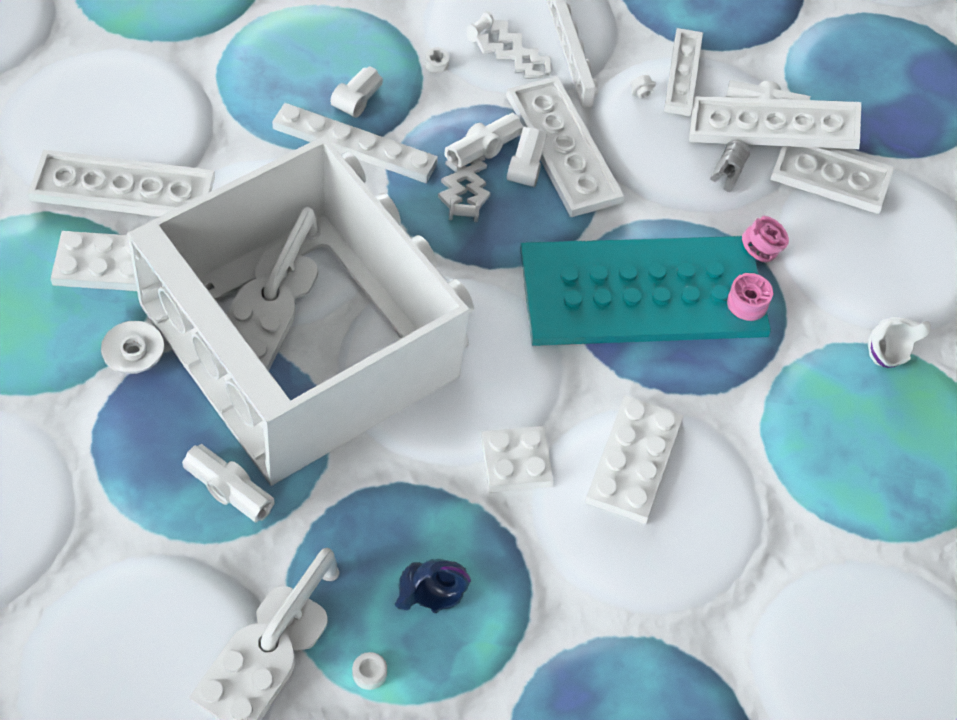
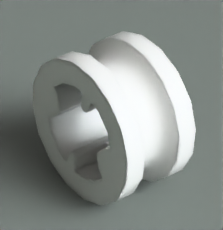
M434 47L427 51L425 56V67L427 70L433 73H442L448 69L450 57L445 49Z

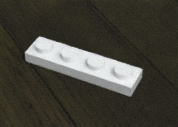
M676 29L664 112L691 116L703 32Z

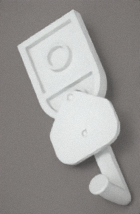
M309 206L302 209L284 247H272L262 254L255 268L257 279L248 282L239 290L226 314L268 371L296 315L294 299L307 295L318 276L316 263L308 257L297 254L305 238L314 240L320 236L315 212Z
M324 548L318 553L294 589L288 586H279L267 594L256 611L258 623L241 628L230 638L189 696V700L219 720H261L292 675L295 666V652L313 647L327 627L328 617L323 607L310 600L309 597L321 579L334 581L339 576L335 555L330 548Z

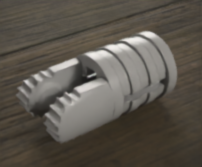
M737 140L728 142L710 179L716 182L722 175L727 176L728 178L723 189L731 192L750 156L749 147Z

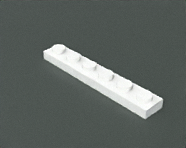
M546 0L582 108L592 107L594 95L598 94V83L595 78L592 79L591 63L584 56L583 40L578 38L576 21H572L570 3L565 0Z
M284 103L272 121L274 130L308 142H312L325 135L339 153L344 154L349 151L359 160L424 183L428 182L438 164V156Z

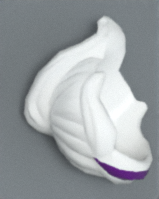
M897 317L882 320L869 336L868 348L871 359L875 364L886 368L907 363L911 359L910 355L913 352L915 342L929 335L931 331L930 322L917 323L907 318Z

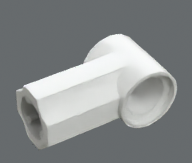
M371 66L363 68L347 85L341 83L335 88L331 96V105L354 118L359 117L366 107L367 100L382 86L383 78L375 68Z
M523 127L516 155L512 157L509 165L507 180L532 187L536 186L541 168L540 159L547 138L546 132L533 127Z

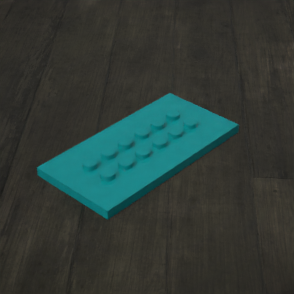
M742 236L521 243L520 254L532 346L769 337L771 328L767 312L760 319L747 321L736 317L731 313L727 305V298L733 281L739 275L745 273L759 275L755 258L745 249Z

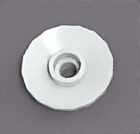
M127 321L116 325L107 332L101 345V354L105 363L113 370L124 374H137L149 370L159 362L164 353V340L160 331L152 324L143 321Z

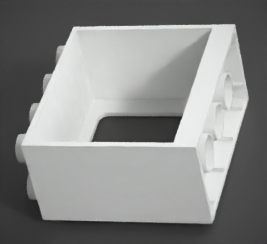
M325 135L127 233L140 306L160 331L163 338L270 486L460 377L463 350L469 344L466 329L468 315L473 312L474 305L468 290L457 279L446 282L436 270V257L429 243L420 235L410 238L400 226V215L392 199L385 193L375 196L365 184V173L356 156L349 151L340 155ZM309 206L315 212L320 236L314 240L305 238L297 254L304 256L320 247L330 249L402 339L290 401L216 301L241 289L248 282L257 279L255 268L262 254L272 247H284L302 209Z

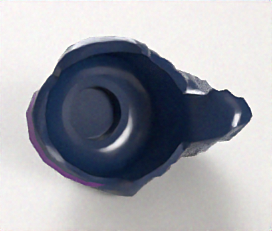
M431 559L425 563L413 562L402 571L398 583L399 597L395 602V606L398 609L410 610L411 606L417 603L422 607L431 609L433 613L452 608L460 603L464 592L467 591L471 582L470 576L466 568L457 562L443 559Z

